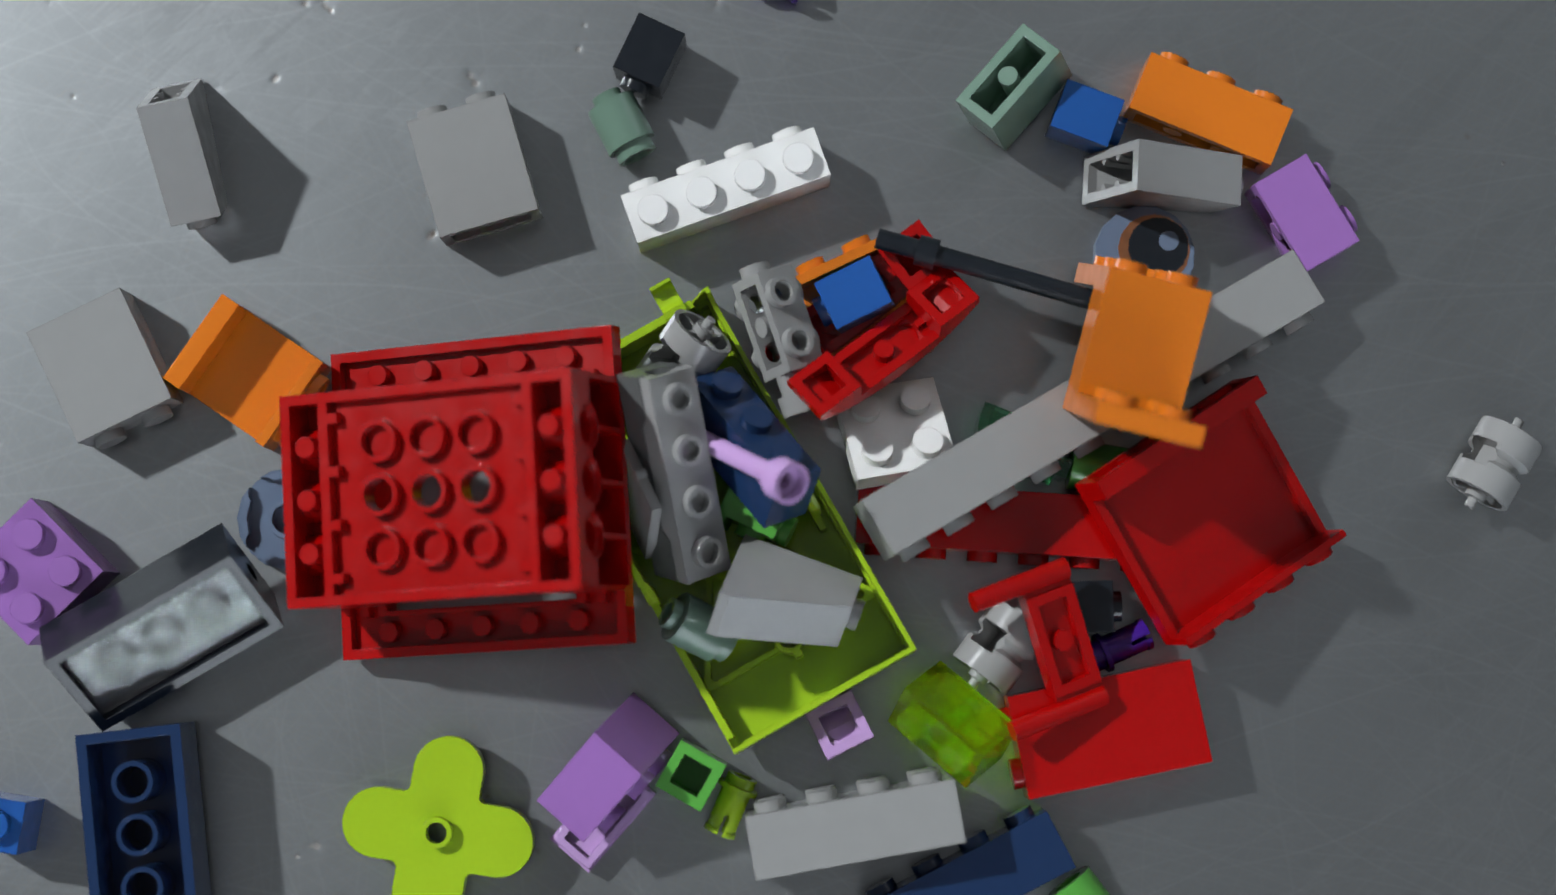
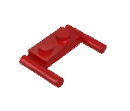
M1064 557L968 593L969 604L975 613L1022 596L1018 600L1047 695L1053 698L1054 704L1009 721L1007 728L1015 742L1110 703L1109 695L1101 682L1102 678L1075 588L1070 579L1071 568Z

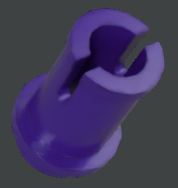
M1141 618L1102 637L1098 633L1091 636L1092 641L1090 642L1099 671L1105 669L1107 672H1112L1115 669V664L1154 648L1153 638L1147 639L1145 636L1151 633Z

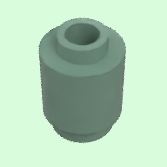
M614 87L604 91L592 100L595 107L589 111L588 116L610 158H616L621 167L643 159L656 149L652 141L655 134L632 91L621 92L619 87Z
M687 592L681 594L677 599L674 597L670 598L659 616L658 624L662 627L661 635L664 640L705 661L712 659L719 662L724 661L731 654L738 640L736 638L715 637L707 634L706 632L715 606Z

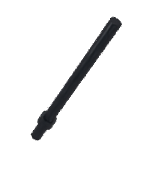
M882 228L879 229L874 248L914 259L913 265L933 270L935 265L1088 309L1093 289L940 245L941 240L921 235L920 239H916Z

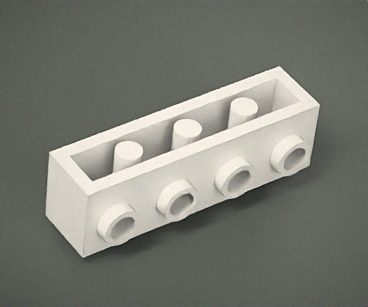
M799 125L788 127L773 134V141L756 148H754L751 142L743 143L725 151V158L708 165H706L704 159L695 160L677 168V175L658 182L657 177L653 176L629 185L630 192L620 196L640 252L643 253L829 187L831 173L814 127L804 131L801 130Z

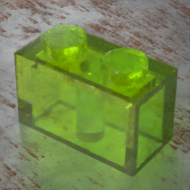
M941 660L904 688L888 720L891 725L965 788L1002 758L1012 740L1007 728V723L1012 720Z

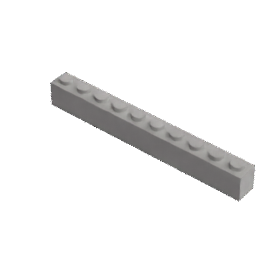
M1294 250L1287 252L1212 296L1189 382L1200 376L1204 384H1207L1232 369L1227 360L1242 352L1245 359L1248 360L1273 345L1268 337L1270 334L1283 328L1287 336L1314 321L1309 311L1324 303L1325 300ZM1069 380L862 499L853 506V509L883 560L886 561L899 554L902 561L905 562L931 547L926 537L942 527L947 536L975 521L970 511L987 502L990 509L993 510L1019 495L1014 485L1030 476L1036 485L1060 471L1062 468L1057 460L1073 451L1076 457L1080 459L1104 445L1105 442L1100 435L1112 427L1094 423L1062 408ZM1117 428L1120 434L1127 431Z

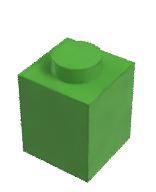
M683 737L655 786L701 812L728 763Z

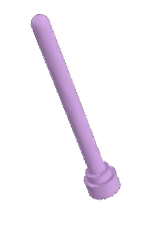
M706 430L710 456L758 479L766 496L781 504L792 505L805 495L809 486V473L804 465L787 457L767 460Z

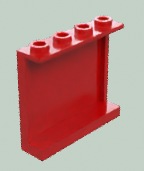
M1258 375L1231 380L1188 409L1192 411L1190 421L1206 427L1201 449L1147 436L1074 484L1165 645H1184L1192 649L1207 643L1216 635L1214 628L1227 619L1228 621H1233L1250 613L1256 607L1254 600L1266 592L1274 593L1290 585L1295 580L1294 572L1304 565L1312 566L1327 559L1333 553L1331 546L1347 536L1344 529L1326 530L1255 401L1267 394Z

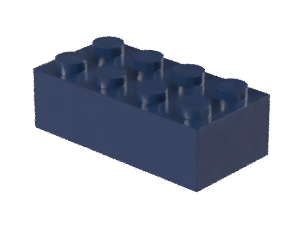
M195 721L75 735L89 895H211Z

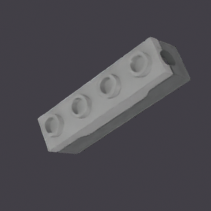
M659 361L616 374L628 438L642 467L646 469L647 477L662 507L657 544L651 556L655 575L684 584H691L729 570L731 563L694 366Z

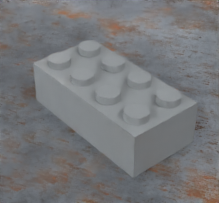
M934 766L907 771L908 781L889 784V779L886 776H877L857 780V790L837 793L835 785H827L805 790L806 799L786 803L784 794L754 799V809H748L745 812V823L756 881L966 843L955 779L948 774L941 775V770Z

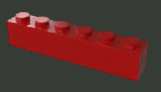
M886 485L858 489L856 504ZM1017 491L1019 495L993 510L990 509L987 502L970 511L975 521L947 536L942 527L926 537L931 547L915 555V558L946 560V551L967 552L966 561L978 563H997L998 554L1018 555V565L1041 566L1049 562V557H1064L1069 559L1070 568L1100 570V561L1118 562L1081 495ZM855 514L854 541L857 545L865 546L864 555L881 556L859 517Z

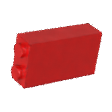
M1179 659L1102 675L1101 682L1110 699L1108 705L1017 742L1012 739L1016 758L1008 759L1007 761L1013 789H1022L1024 797L1031 800L1213 762L1191 659ZM1045 687L1003 696L1005 707L997 709L998 722L1003 739L1011 738L1007 728L1009 721L1054 704L1053 698L1047 695Z

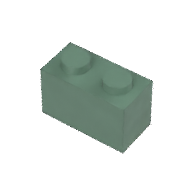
M1023 23L958 96L956 102L970 124L1006 151L1063 87L1067 79H1070L1072 73L1061 51Z

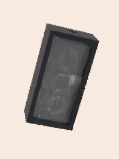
M220 523L41 626L39 633L43 663L103 732L283 628L284 625L275 593L224 525Z

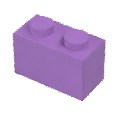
M1304 154L1253 184L1244 195L1280 254L1284 255L1294 250L1308 273L1360 240L1355 234L1358 227L1353 215L1344 205L1338 206L1328 190L1331 188V182L1327 173L1319 163H1312L1307 154Z

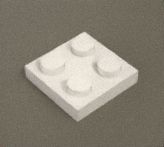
M933 377L888 384L859 404L836 415L856 490L888 485L953 447Z

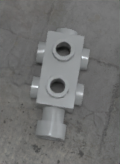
M765 260L746 266L739 270L742 280L733 284L732 288L736 296L734 303L735 314L745 323L753 346L751 361L761 371L765 383L773 380L777 381L782 398L778 399V403L784 419L810 412L811 410L787 385L788 379L822 355L818 333L812 326L803 300L802 286L795 277L791 263L771 268L769 261ZM749 299L754 302L756 313L750 309ZM766 348L771 351L773 361H770L767 358L765 353Z

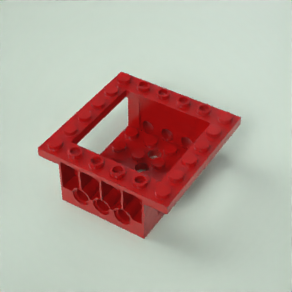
M603 325L331 354L332 392L279 397L287 609H341L343 661L636 643L628 477L624 453L626 444L625 419L616 374L622 373L620 327ZM484 472L490 481V491L483 501L477 502L471 494L470 486L475 475ZM434 476L440 483L441 494L438 501L434 505L429 506L422 497V487L428 478ZM532 593H576V599L397 610V603Z

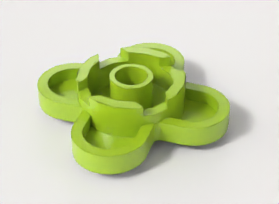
M454 735L436 738L428 742L420 750L414 762L411 783L408 789L389 786H374L364 789L348 802L342 818L345 838L354 850L368 857L390 860L395 863L396 869L392 895H465L469 874L493 878L510 876L527 864L535 847L533 827L523 813L509 806L486 803L484 801L482 792L486 766L483 755L474 743L466 738ZM432 823H441L446 828V838L442 842H435L430 838L428 830Z

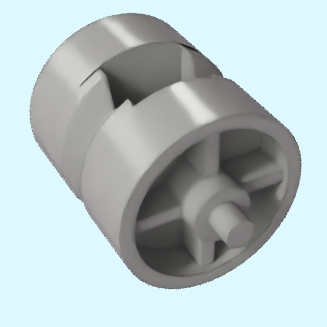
M679 309L675 311L659 334L662 343H654L636 368L659 361L694 366L695 376L697 377L717 371L731 351V344L723 332L714 325L716 323L714 318L707 316L705 319L694 312Z
M1482 416L1468 440V444L1472 449L1471 452L1460 453L1446 477L1450 485L1468 497L1464 503V506L1473 510L1478 502L1498 511H1507L1521 487L1517 479L1518 474H1528L1543 449L1542 445L1534 437L1521 429L1524 424L1523 420L1515 417L1512 424L1492 416Z
M1004 602L984 611L978 620L981 627L979 633L969 632L952 655L970 670L968 674L972 677L966 685L974 691L980 683L984 686L988 683L1001 693L1007 695L1023 674L1020 665L1022 660H1033L1035 657L1022 610L1018 607L1014 609Z

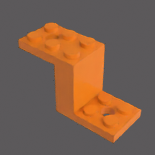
M1096 255L1094 264L1079 262L1074 282L1091 286L1093 291L1062 408L1094 423L1201 449L1206 427L1190 421L1192 411L1183 409V404L1213 292L1197 288L1199 281L1197 277L1174 271L1149 269L1148 265L1131 260Z

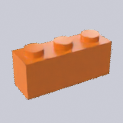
M1151 52L1142 67L1123 117L1128 118L1127 121L1190 147L1243 155L1242 168L1262 175L1273 162L1294 109L1282 105L1283 100L1271 92L1255 90L1252 93L1235 86L1236 81L1224 73L1208 71L1205 74L1188 67L1189 62L1177 54L1161 52L1158 55Z

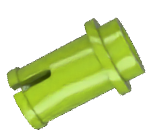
M729 770L726 777H720L718 781L722 787L710 816L704 824V828L717 835L721 823L727 815L721 830L723 832L721 837L734 840L750 798L755 799L758 793L754 790L757 784L755 779L741 772Z

